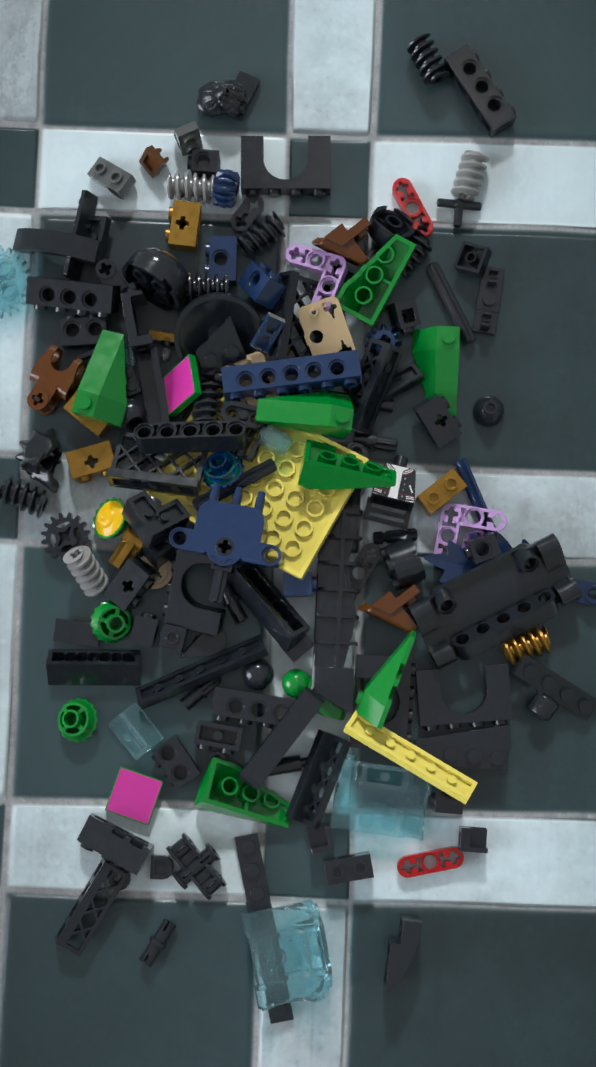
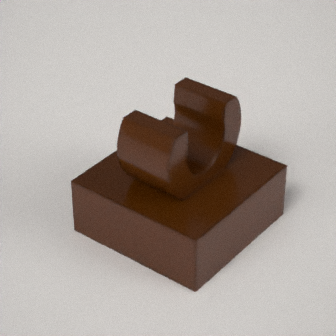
M153 145L145 148L139 160V163L152 178L160 174L162 168L166 166L169 160L168 157L163 159L160 155L162 149H155Z

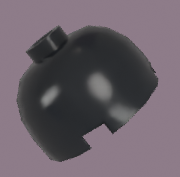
M380 206L374 210L369 221L371 225L368 230L371 239L379 248H382L396 234L407 240L411 238L414 233V229H412L413 221L406 213L397 208H394L393 211L387 210L388 206Z

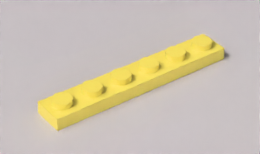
M356 710L343 730L344 733L465 805L478 782L387 728L382 727V730L376 728L359 715Z

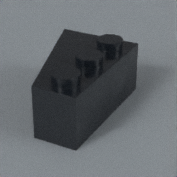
M94 813L89 815L77 838L82 848L91 852L93 850L98 852L103 859L115 862L126 871L135 875L142 869L154 845Z

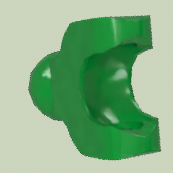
M301 669L289 670L282 679L284 692L292 698H297L306 686L310 689L312 687V676H309ZM322 697L325 702L318 713L333 719L344 720L346 716L345 711L337 708L332 702Z

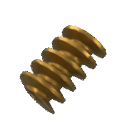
M542 625V632L536 627L533 629V634L527 630L524 637L520 634L516 636V641L512 638L507 643L500 644L506 661L509 660L513 666L516 665V658L521 659L524 653L532 658L533 652H536L541 657L542 649H545L548 654L551 653V642L544 625Z

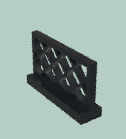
M294 270L279 273V276L282 278L280 281L287 288L274 306L273 314L285 319V324L269 352L266 353L265 361L286 359L289 347H291L295 358L303 357L307 353L312 356L310 347L307 346L305 341V334L299 323V317H296L294 314V305L298 303L300 308L305 306L302 299L307 295L312 301L314 296L313 290L317 288L318 281L301 276L299 272ZM298 282H301L306 290L301 295L297 291ZM325 284L323 290L330 292L331 286ZM293 325L299 334L294 339L290 335L291 326ZM318 330L312 331L315 336L314 343H320L323 338L322 332ZM300 339H302L306 347L301 353L295 344Z
M120 432L111 468L108 467L106 474L110 486L191 497L200 496V485L208 452H202L195 459L189 453H176L173 456H170L169 453H164L168 459L158 465L152 459L158 454H145L143 458L134 462L130 455L138 451L137 445L127 451L123 447L125 439L136 442L134 433ZM186 455L190 462L179 468L175 460ZM125 458H128L132 464L125 469L117 468L118 463ZM147 461H150L154 468L147 472L141 471L139 466ZM172 463L176 471L171 474H164L161 469ZM194 466L197 470L196 478L186 477L183 472Z

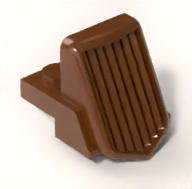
M366 216L349 230L341 223L324 238L317 237L314 239L312 244L326 252L342 256L347 262L357 267H362L369 259L357 243L368 235V228L371 223Z
M415 584L409 586L396 597L389 591L371 605L362 604L359 610L405 631V633H410L412 630H417L418 627L403 609L402 605L408 607L418 599L416 594L420 591Z

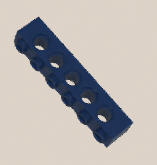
M358 350L221 367L223 391L226 401L241 402L243 398L253 397V399L258 400L266 398V395L275 394L279 397L287 396L292 392L306 394L315 389L329 391L339 386L352 388L362 384ZM334 369H341L343 373L335 375L332 371ZM311 372H319L320 376L312 378L309 374ZM293 374L297 376V379L289 381L286 377ZM267 377H273L275 379L274 382L270 384H266L263 381ZM244 380H250L252 382V384L247 387L240 385Z

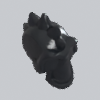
M50 428L45 433L33 430L30 440H21L19 442L23 451L18 453L15 458L21 462L20 469L25 470L31 479L39 481L50 489L52 493H57L59 482L53 478L55 467L61 462L62 448L60 442L56 438L54 428Z

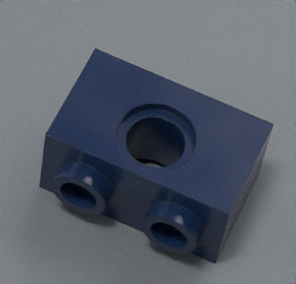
M210 236V243L205 245V256L209 257V265H205V275L209 273L210 279L213 280L215 274H218L220 281H222L224 275H227L230 281L229 286H237V236ZM219 257L227 259L224 265H217L215 263Z
M252 260L237 282L255 302L270 310L274 308L287 288L280 281L282 278L273 272L270 266L263 262L257 264Z
M283 572L285 598L312 597V592L317 591L316 577H312L311 572H307L303 580Z

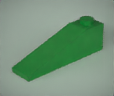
M397 234L392 237L372 259L343 284L337 296L342 310L371 327L376 326L413 254L416 244Z
M435 326L414 330L412 332V355L416 366L425 378L422 385L426 399L433 394H438L440 397L444 396L450 405L448 410L451 416H456L460 327ZM439 415L436 416L437 421H441V418H443Z
M102 330L78 387L71 412L78 417L122 428L128 407L124 334Z
M330 391L261 398L257 401L255 422L344 439L352 431L354 408L349 395Z
M307 439L299 472L298 485L310 490L394 487L396 485V471L372 461L360 462L356 455L348 453L346 456L336 452L337 447Z
M414 630L407 635L366 684L364 692L359 690L355 701V704H358L357 713L378 729L382 730L392 703L394 690L398 687L402 669L405 667L416 637V631Z
M216 757L212 758L199 784L194 806L215 813L285 829L289 828L290 819L285 816L290 805L289 802L263 785L258 790L252 788L238 777L242 768L235 763Z

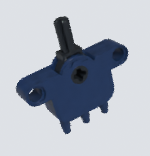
M214 482L209 500L204 502L198 510L194 530L177 527L170 532L169 541L178 550L208 556L212 561L211 569L215 570L209 601L220 604L223 602L228 574H233L235 567L241 563L272 569L278 568L284 562V554L277 546L264 543L268 528V521L262 514L266 493L263 491L258 492L254 508L241 505L242 487H236L232 503L218 501L220 484ZM180 534H186V542L178 545L177 537ZM229 544L232 548L225 553L222 547ZM271 551H276L278 553L277 560L269 563L267 555Z

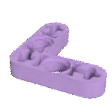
M299 244L288 247L285 256L291 266L322 275L311 303L322 300V296L325 298L331 296L337 298L348 272L346 260L340 255ZM299 252L301 257H296L294 260L292 255H296ZM315 257L323 259L322 263L318 266L311 265V261ZM340 263L342 268H337L335 272L333 266H337ZM329 282L335 283V288L331 292L323 290L325 284ZM328 301L324 310L325 312L329 311L331 314L334 305Z
M455 503L446 504L442 508L434 554H443L444 548L439 549L440 544L448 546V543L444 542L441 537L444 530L450 529L453 531L454 539L452 542L457 544L460 526L501 531L507 525L506 515L497 510ZM451 507H455L454 510L458 512V516H454L452 524L457 523L456 528L443 526L444 521L449 522L446 510L449 511ZM471 511H478L481 515L480 521L476 524H472L468 520V514ZM484 512H489L487 516L489 518H495L496 514H499L503 524H499L498 528H495L494 523L486 522L487 526H482L485 520Z

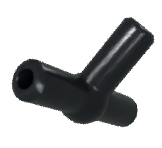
M461 198L456 200L437 199V207L454 209V227L462 226L463 210L480 211L482 208L481 202L464 201Z

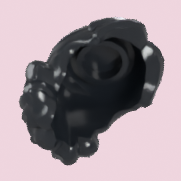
M228 79L225 82L219 80L210 81L199 89L196 102L197 107L207 117L228 113L232 117H236L239 113L243 114L245 112V105L247 104L246 90L235 79Z

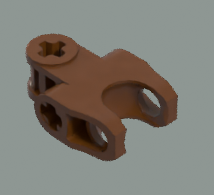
M54 344L37 360L29 376V380L35 383L27 397V403L31 409L44 416L52 414L61 399L66 402L70 400L78 390L87 368V363L77 358L68 369L59 371L58 364L62 358L63 350Z

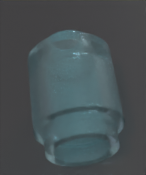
M270 424L268 427L263 426L257 436L260 439V445L277 455L282 454L285 456L293 443V439L289 437V434Z

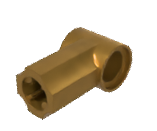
M130 525L120 539L121 543L108 561L120 570L128 558L135 557L142 551L143 542L133 532Z

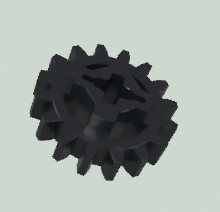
M68 512L67 517H64L62 513H59V519H55L53 516L50 517L52 523H45L44 526L48 529L41 532L46 537V539L41 541V544L48 545L45 552L49 553L52 551L51 557L53 559H56L59 555L61 562H64L63 556L66 552L63 551L66 548L85 546V543H91V540L86 538V535L91 534V531L84 530L88 524L86 522L79 523L81 517L77 515L73 519V515ZM69 522L66 527H57L61 523ZM77 528H79L81 533L80 541L77 540L76 536ZM69 533L70 541H64L61 537L62 534ZM52 534L55 535L56 543L54 544V546L52 544L51 539Z

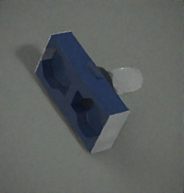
M270 312L262 320V324L251 341L252 347L265 353L269 352L285 324V319Z

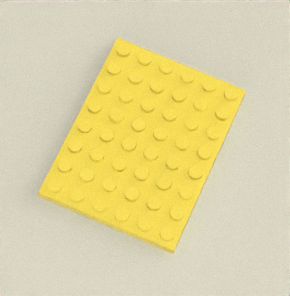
M223 390L217 391V392H220V393L223 394V398L217 400V401L222 402V406H223V405L225 404V403H224V402H225L224 391H223ZM231 412L229 414V417L231 418L237 416L236 412ZM192 413L190 414L186 422L193 420ZM220 415V416H217V417H214V418H218V419L222 420V416H221V415ZM271 425L252 463L231 455L230 451L208 452L200 485V495L210 491L213 485L207 482L205 471L208 465L215 459L224 456L238 459L241 464L239 475L268 459H272L276 464L277 470L244 487L241 505L254 508L258 492L263 491L266 493L262 514L268 521V528L264 543L277 546L283 552L284 562L278 567L279 569L303 580L354 490H310L298 485L299 472L307 439L337 447L336 452L346 456L348 453H352L363 463L369 461V459L321 435ZM261 430L256 432L245 455H249ZM188 452L193 459L202 454V452ZM186 455L175 460L179 468L190 462ZM170 463L162 468L161 471L164 474H171L176 469ZM192 466L183 473L186 477L196 478L197 470ZM146 491L149 495L162 502L160 506L178 498L191 515L188 522L195 525L198 512L194 508L192 500L196 497ZM233 494L220 501L232 503ZM271 551L267 555L269 563L275 562L278 558L276 551Z

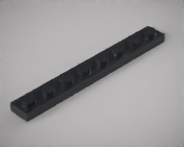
M258 833L235 837V843L270 1023L274 1024L293 1020L294 1016Z

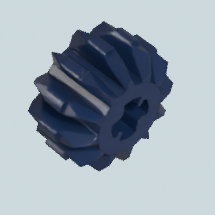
M220 169L216 173L212 191L214 205L225 209L235 206L240 187L238 172Z
M381 324V331L374 326L372 328L374 334H366L369 340L372 337L378 340L384 339L396 347L403 345V341L396 340L400 337V332L392 334L393 326H390L388 331L385 330V324ZM369 340L364 342L365 347H367ZM376 345L373 352L375 353L374 357L379 355L381 346Z

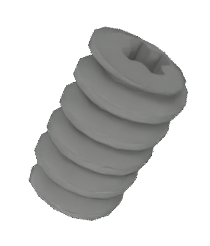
M464 151V154L461 156L462 162L458 166L459 170L456 172L457 178L454 179V187L451 189V194L464 201H474L472 195L478 196L480 193L474 188L482 186V183L477 179H484L485 176L479 171H486L487 166L482 164V162L487 163L490 158L477 151Z
M176 171L174 177L169 172L168 198L173 199L176 193L177 199L182 200L185 194L186 200L191 201L194 195L195 201L199 202L203 196L204 202L208 203L212 197L215 175H212L210 180L207 181L206 174H203L201 180H198L197 173H194L192 179H189L188 172H185L183 178H180L179 171Z
M77 546L65 553L63 561L67 564V568L71 570L73 577H76V582L80 584V588L84 590L86 596H96L107 587L109 578L104 573L103 568L100 567L99 562L89 547Z

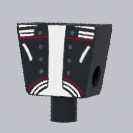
M397 455L393 464L384 463V467L396 471V485L394 487H374L369 500L370 503L407 512L412 511L415 502L416 471L407 468L408 458Z

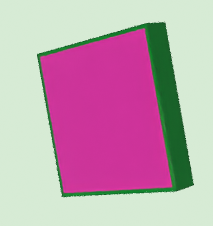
M188 354L163 377L169 416L176 417L202 394L196 357L194 355Z
M120 766L105 811L149 825L164 781Z

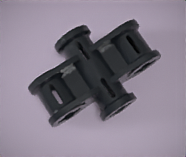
M183 833L181 835L182 838L175 844L166 847L168 853L181 867L178 872L174 871L172 875L185 890L188 888V884L193 881L200 892L210 900L214 892L221 886L225 887L227 885L223 877L211 865L213 862L221 860V858L209 843L200 852L189 836ZM183 845H186L182 850H180V851L178 852V850H179Z

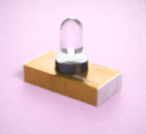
M154 329L149 331L153 340L158 339L162 345L174 346V333ZM162 348V361L167 362L170 359L171 349Z

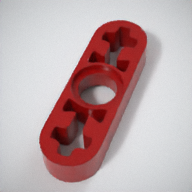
M406 178L397 179L393 183L392 194L400 210L406 213L411 220H415L412 229L415 228L416 230L419 229L417 219L423 215L420 221L423 226L427 225L428 227L425 233L423 230H420V232L427 238L430 237L433 231V222L412 183ZM399 185H401L402 187H407L406 195L408 199H406L405 201V196L403 192H397ZM410 203H415L419 207V211L416 214H410L407 212L406 206Z
M455 846L404 855L397 862V870L403 877L410 878L454 869L462 865L464 855ZM451 851H454L457 855L459 854V858L455 860L456 863L445 860L443 861L445 866H441V859L438 853H442V857L450 856ZM428 855H433L437 859L436 866L433 868L424 866V858ZM420 857L421 871H418V866L411 867V872L409 873L405 869H401V866L405 864V860L413 864L417 863L415 858Z

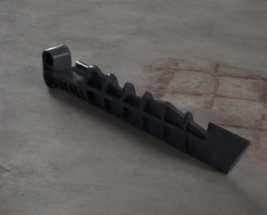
M336 442L352 451H359L362 456L366 457V449L362 444ZM361 488L353 490L347 501L346 509L343 508L318 552L311 687L312 691L351 714L355 712L357 669L343 667L349 646H358V642L350 641L356 620L359 619V616L356 615L353 593H360V589L352 588L348 567H361V563L348 561L353 542L362 541V537L355 536L360 517L363 516V511L360 510Z

